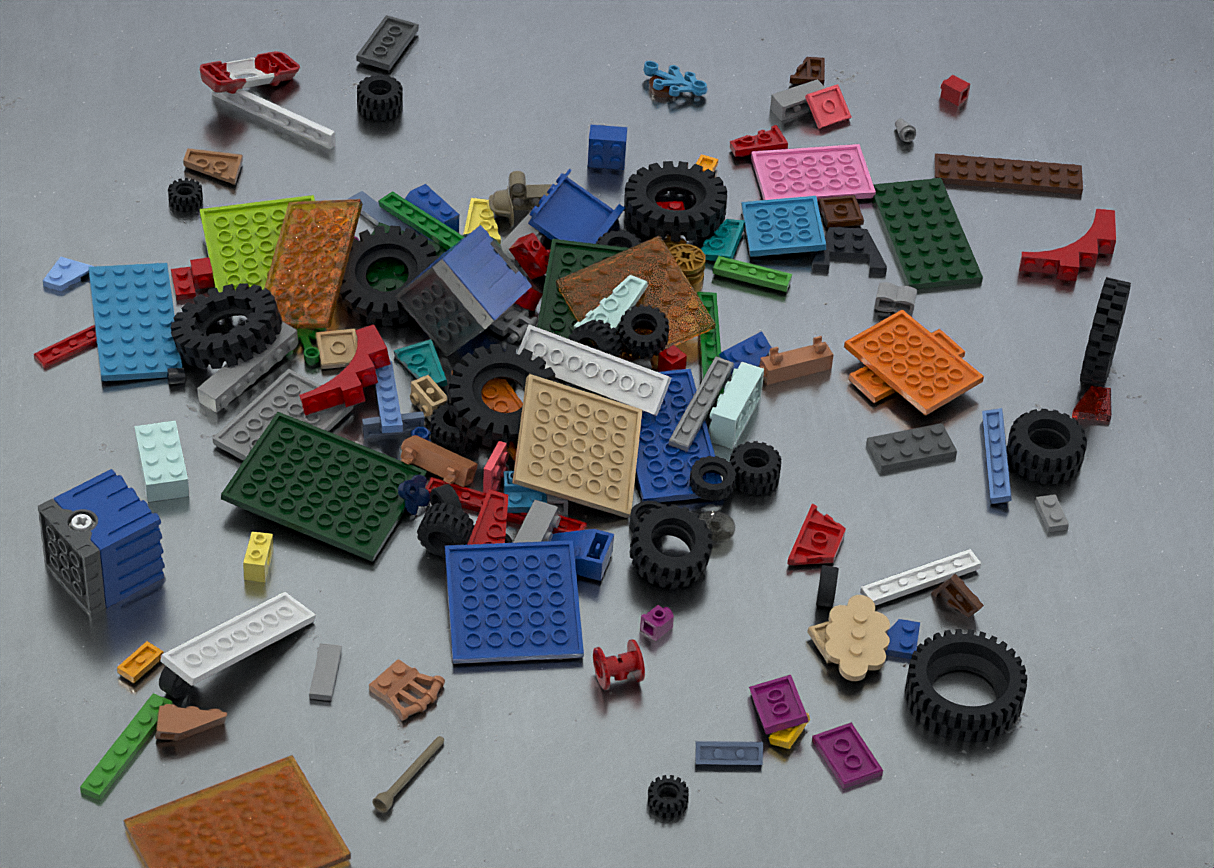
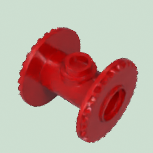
M634 639L628 640L627 652L618 654V658L614 655L605 657L600 647L594 648V670L598 683L603 690L610 688V677H614L615 681L625 680L628 678L629 672L633 673L637 682L644 680V660L640 647Z

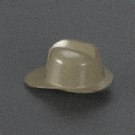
M507 186V189L496 191L489 196V207L496 216L508 218L510 225L513 226L514 212Z

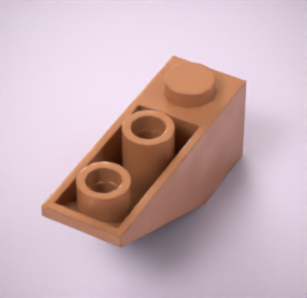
M173 704L159 706L155 739L182 740L224 724L227 713L219 709L200 710L194 706L178 708Z

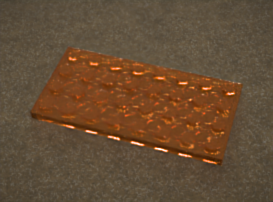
M361 199L288 203L265 288L274 296L282 322L292 328H330L363 205Z

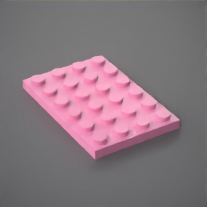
M860 144L751 152V160L763 200L816 196L818 202L819 198L855 195L856 199L873 198L876 194Z

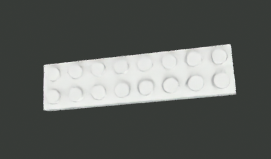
M528 325L517 353L520 355L523 348L533 352L531 360L540 356L546 361L545 369L551 367L556 374V378L642 409L656 416L672 379L664 374L532 325Z
M283 592L162 654L161 662L192 686L314 622L316 614L288 593Z

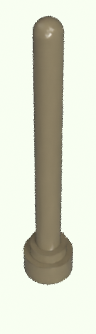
M438 736L387 792L379 793L373 799L372 803L378 811L386 813L391 808L394 796L444 743L442 736Z

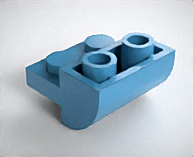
M504 471V494L509 495L507 513H528L534 500L547 503L546 493L513 484L514 471Z

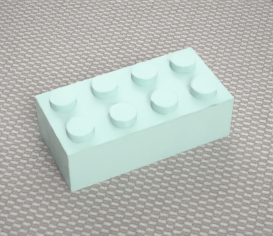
M741 362L738 369H734L731 382L728 381L726 383L724 394H720L717 407H713L710 413L712 422L708 432L711 433L710 439L712 443L733 449L761 398L764 376L763 368Z
M176 421L134 426L147 502L188 497V476Z

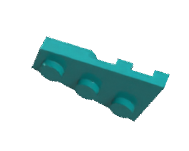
M726 219L719 229L714 232L710 240L706 239L703 243L701 250L705 254V259L716 261L718 256L733 259L745 228V220Z

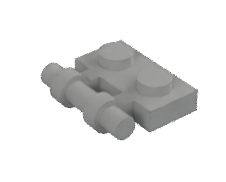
M513 303L488 328L502 337L507 333L511 334L508 337V341L514 343L524 337L528 325L535 326L538 323V318L533 317L529 319V311Z

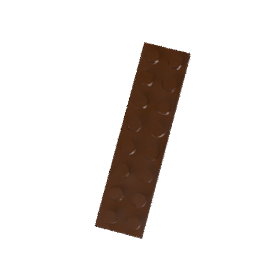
M935 153L934 178H941L944 184L1082 195L1083 193L1082 165Z

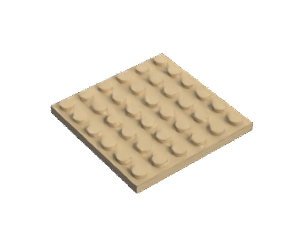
M529 374L525 384L512 483L629 518L633 502L642 409Z

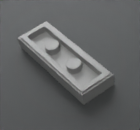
M320 643L309 699L331 701L342 646Z

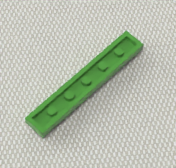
M154 693L150 696L80 786L81 793L99 801L104 797L156 729L159 706L172 704L171 700Z

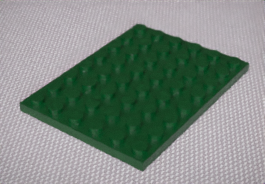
M277 412L221 493V500L373 562L406 510L405 500L398 494L399 485L405 480H411L414 475L426 477L427 471Z

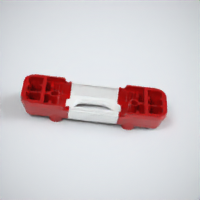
M274 51L258 54L257 57L226 63L216 61L201 64L199 70L202 82L213 91L235 94L238 89L264 84L278 86L281 81L291 80L299 71L300 65L285 53ZM250 74H251V75H255V76H253V77H248V78H243V79H242V78H240V79L235 78V77L243 76V75H250Z

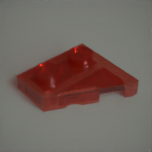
M1091 386L1073 409L1072 417L1110 421L1112 416L1111 388Z

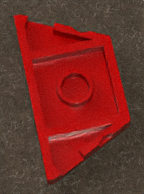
M812 504L788 557L787 564L833 563L845 536L846 528L840 523L835 522L828 514H821L817 511L818 507Z

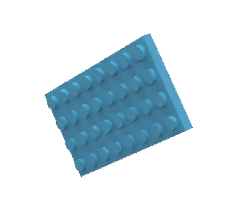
M167 263L89 267L101 381L166 378L168 368H182L181 357L171 334V323L175 322V314Z

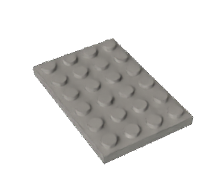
M288 369L212 438L213 444L245 460L277 412L330 431L353 409V405L346 407L343 403L305 416L299 395L314 390L321 385Z

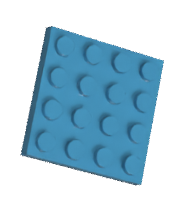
M816 196L741 202L750 257L826 250V241Z

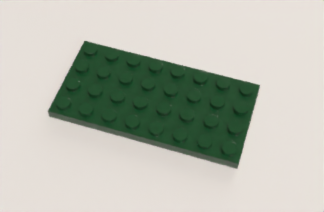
M941 178L873 184L876 194L872 200L906 286L918 290L982 283L983 276Z

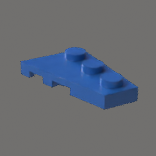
M761 331L724 350L719 356L734 363V368L730 373L732 375L734 369H738L741 362L758 367L760 358L766 357L772 347Z

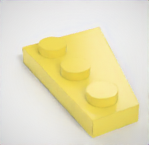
M471 198L463 236L466 237L481 225L495 243L500 245L501 237L498 234L494 213L489 207V200Z

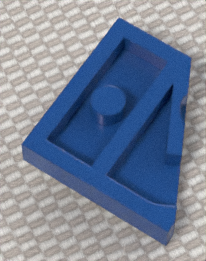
M898 619L888 630L887 635L890 642L885 651L886 655L911 659L913 652L917 650L920 622Z

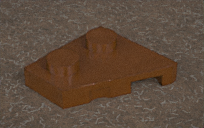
M956 574L931 593L934 597L940 595L947 599V605L959 610L960 613L968 618L984 606L979 598L972 593L964 581Z

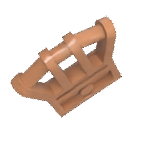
M398 659L369 684V691L389 703L400 720L403 721L412 714L422 713L427 709L429 703H434L437 700L439 689L445 684V679L438 675L432 677L420 674L415 667L411 668ZM417 683L431 686L430 690H426ZM408 689L420 696L421 699H416L406 691ZM397 699H401L410 706L402 707Z

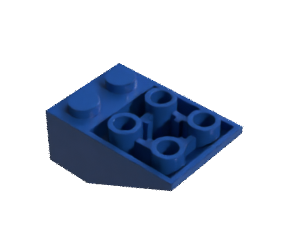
M588 529L554 533L552 535L551 541L573 540L576 575L601 581L613 552V533Z

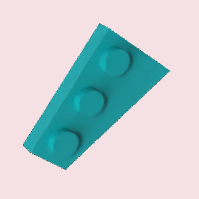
M431 339L393 350L394 356L416 379L429 375L439 387L448 385Z

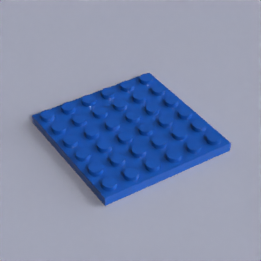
M573 540L445 546L453 664L584 657Z

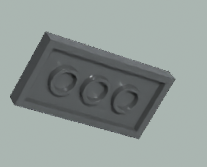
M386 15L356 55V61L390 70L418 32L419 24Z
M942 423L868 437L866 442L881 472L957 456V450Z

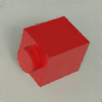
M952 75L942 82L940 97L959 106L969 96L970 83Z
M210 258L190 260L195 290L214 287Z
M672 345L659 353L657 370L663 372L686 369L687 355L675 345Z

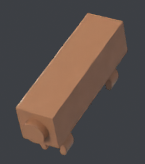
M822 336L813 338V345L782 353H778V347L770 348V356L761 357L759 366L764 369L763 380L766 385L832 369L834 354L827 343L822 342Z
M417 435L403 441L400 457L402 462L408 465L412 463L444 478L443 481L449 484L455 483L464 487L473 482L478 466L477 463Z

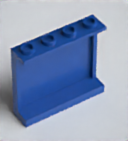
M569 169L566 174H560L556 180L557 185L552 184L547 191L549 195H543L538 203L540 206H535L529 214L532 217L528 224L551 240L559 239L596 244L598 238L603 236L604 233H608L625 207L618 204L613 210L569 179L568 176L572 171Z

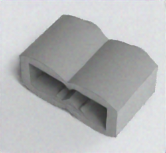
M881 282L878 286L874 308L882 312L895 313L904 310L911 316L913 315L917 290L909 286H897L892 283Z

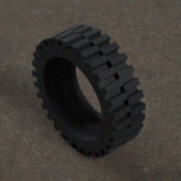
M956 629L955 634H952L950 630H945L943 637L938 632L933 635V640L930 637L926 638L924 645L920 643L917 646V650L913 652L909 663L905 684V698L908 700L909 710L913 709L912 715L915 718L921 716L920 724L923 726L928 723L930 724L929 731L934 733L938 729L940 730V736L946 738L947 734H951V740L958 741V736L964 737V742L970 743L971 737H975L976 742H982L983 736H986L987 740L994 739L995 733L998 736L1003 735L1004 729L1010 730L1012 724L1017 722L1022 711L1028 678L1025 675L1026 668L1025 665L1021 666L1022 659L1020 656L1015 657L1016 651L1013 648L1006 650L1007 643L1004 641L997 644V637L993 635L990 639L985 638L986 633L980 631L979 636L974 635V630L968 629L967 634H963L962 629ZM968 670L983 676L992 684L997 700L982 706L960 705L942 697L934 690L932 685L940 675L946 672Z

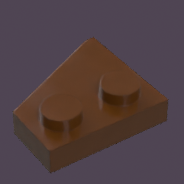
M806 57L803 64L797 67L796 73L794 75L791 74L789 83L805 84L818 79L824 86L825 58Z

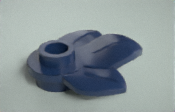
M414 475L411 480H405L398 487L399 496L405 500L406 510L414 516L418 512V507H426L431 502L430 493L425 489L427 478L423 475Z

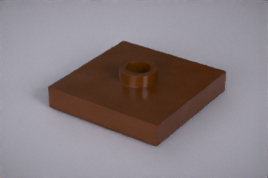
M855 195L819 198L818 205L827 228L864 224V218Z

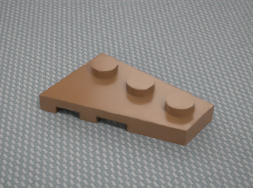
M187 148L183 164L185 167L235 185L243 162V155Z

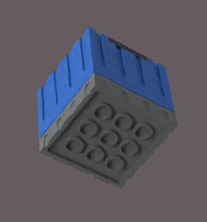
M480 225L443 253L395 297L447 357L484 331L532 285L506 256L501 247L490 237L489 233Z
M113 469L37 506L44 563L90 616L164 578L162 569L165 568V564L161 557L164 551L160 543L162 534L159 528L161 519L157 513H152L144 500L140 501L135 490L132 487L128 488L121 475L117 476Z

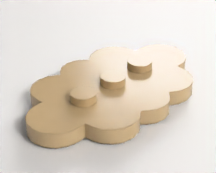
M864 595L852 596L847 606L838 605L833 607L828 617L830 624L827 625L825 630L827 642L824 648V655L831 662L839 664V672L845 679L850 681L862 680L866 676L867 670H878L884 666L886 660L885 651L890 642L887 635L890 621L884 614L876 612L873 600Z

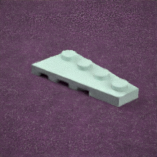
M629 275L613 290V293L608 298H604L599 302L600 305L596 309L590 310L585 315L586 318L581 322L578 321L574 325V329L596 319V321L604 320V324L608 322L611 324V328L614 327L618 331L621 316L625 315L627 309L631 311V307L635 306L648 287L647 281Z

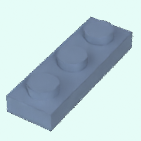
M421 411L401 414L403 432L382 433L380 417L362 419L363 437L367 439L411 433L416 427H424V413Z
M695 741V764L763 765V742Z

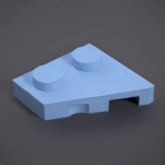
M60 257L43 279V286L63 291L70 285L81 281V277L89 273V267L95 266Z

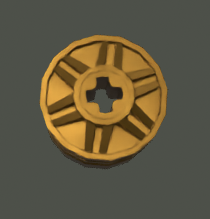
M679 244L668 249L666 252L668 253L664 278L665 287L678 295L697 293L701 290L704 282L705 254L701 249L690 244Z

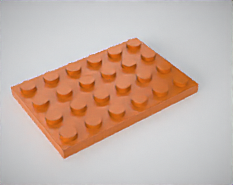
M904 310L898 311L844 343L846 350L925 416L982 383L984 379L980 372Z

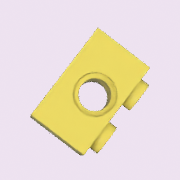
M251 532L243 562L244 580L266 582L274 551L273 534Z

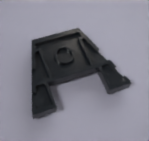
M829 227L825 235L826 250L818 251L812 262V270L829 271L830 257L868 259L869 273L886 274L887 265L868 229Z

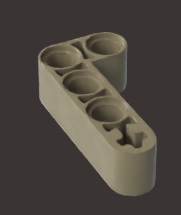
M511 172L508 177V193L513 209L532 210L535 206L539 207L540 199L544 194L546 196L549 195L547 191L552 184L526 185V177L523 172Z

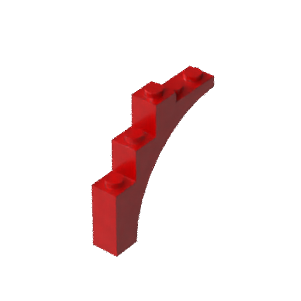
M1096 209L1091 228L1074 243L1050 251L1022 252L1019 271L1057 274L1058 280L1076 281L1079 266L1095 268L1098 253H1114L1116 244L1115 210Z
M375 325L355 330L358 340L356 353L349 365L340 374L316 389L299 395L305 416L343 403L346 407L365 402L363 387L378 383L375 369L391 365L387 347Z

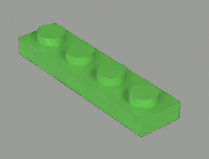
M718 256L712 273L787 292L792 280V274L721 256Z

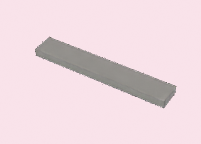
M715 357L669 439L670 446L688 452L734 368L733 362Z

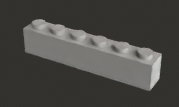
M282 322L280 334L276 335L277 339L272 345L266 344L267 349L264 352L258 354L252 351L254 358L246 362L241 357L237 358L238 365L228 367L227 364L224 365L197 388L199 402L216 413L227 407L235 397L241 395L262 374L268 372L275 363L281 361L288 352L296 348L298 345L297 330Z

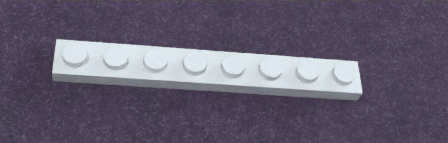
M211 89L212 95L328 149H332L335 146V131L243 89H238L235 94L228 92L217 93Z

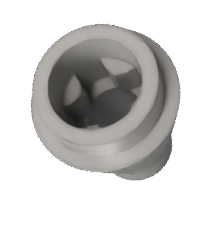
M902 118L896 120L895 127L900 139L905 142L914 140L916 137L915 127Z

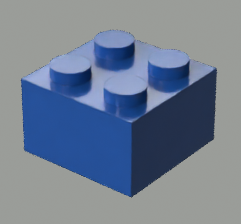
M590 124L587 167L624 170L628 127Z

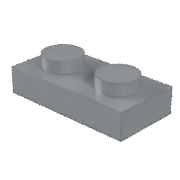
M1056 494L1036 497L1035 504L1047 531L1068 530L1069 523Z

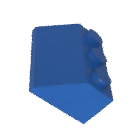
M427 184L417 187L408 193L405 198L407 201L456 232H459L460 214Z

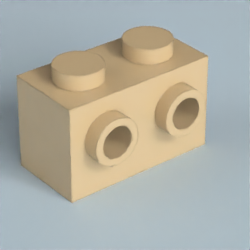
M429 375L411 382L410 400L420 411H423L424 417H427L431 422V415H433L434 409L447 402V395Z

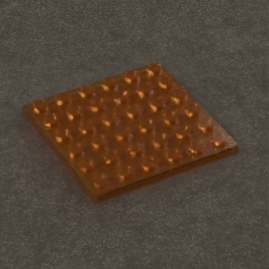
M660 235L556 280V286L579 322L586 318L585 315L590 310L596 309L602 299L608 298L613 293V290L629 275L647 281L648 287L635 306L639 307V304H644L645 307H648L649 304L654 309L656 307L659 308L660 313H665V318H668L669 336L665 349L672 345L681 344L716 327V323ZM647 328L635 330L640 335H650L653 333L652 330ZM589 338L594 348L599 350L597 343ZM619 348L621 355L618 358L629 362L640 358V356L632 357V353L627 354L625 348Z

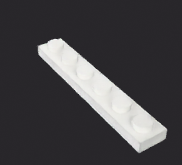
M969 549L862 586L860 593L869 597L875 605L944 582L954 574L961 576L978 570L981 567V562L972 550Z

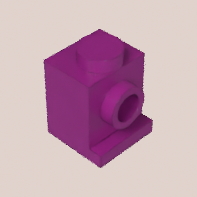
M657 605L646 615H641L640 630L657 641L673 628V612L668 607L662 608Z

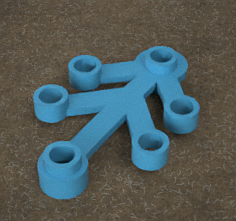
M646 61L644 63L643 71L645 75L650 77L657 75L667 79H655L653 88L656 90H662L664 86H670L669 95L674 97L679 96L680 92H692L696 96H702L707 93V84L704 81L697 80L693 72H685L683 77L679 71L680 68L676 65H670L668 73L659 70L658 63L654 61Z

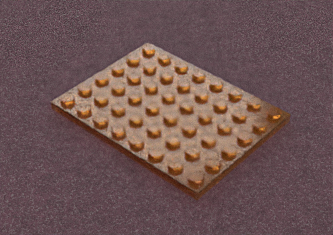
M293 755L123 820L124 827L146 868H329L351 859V852Z

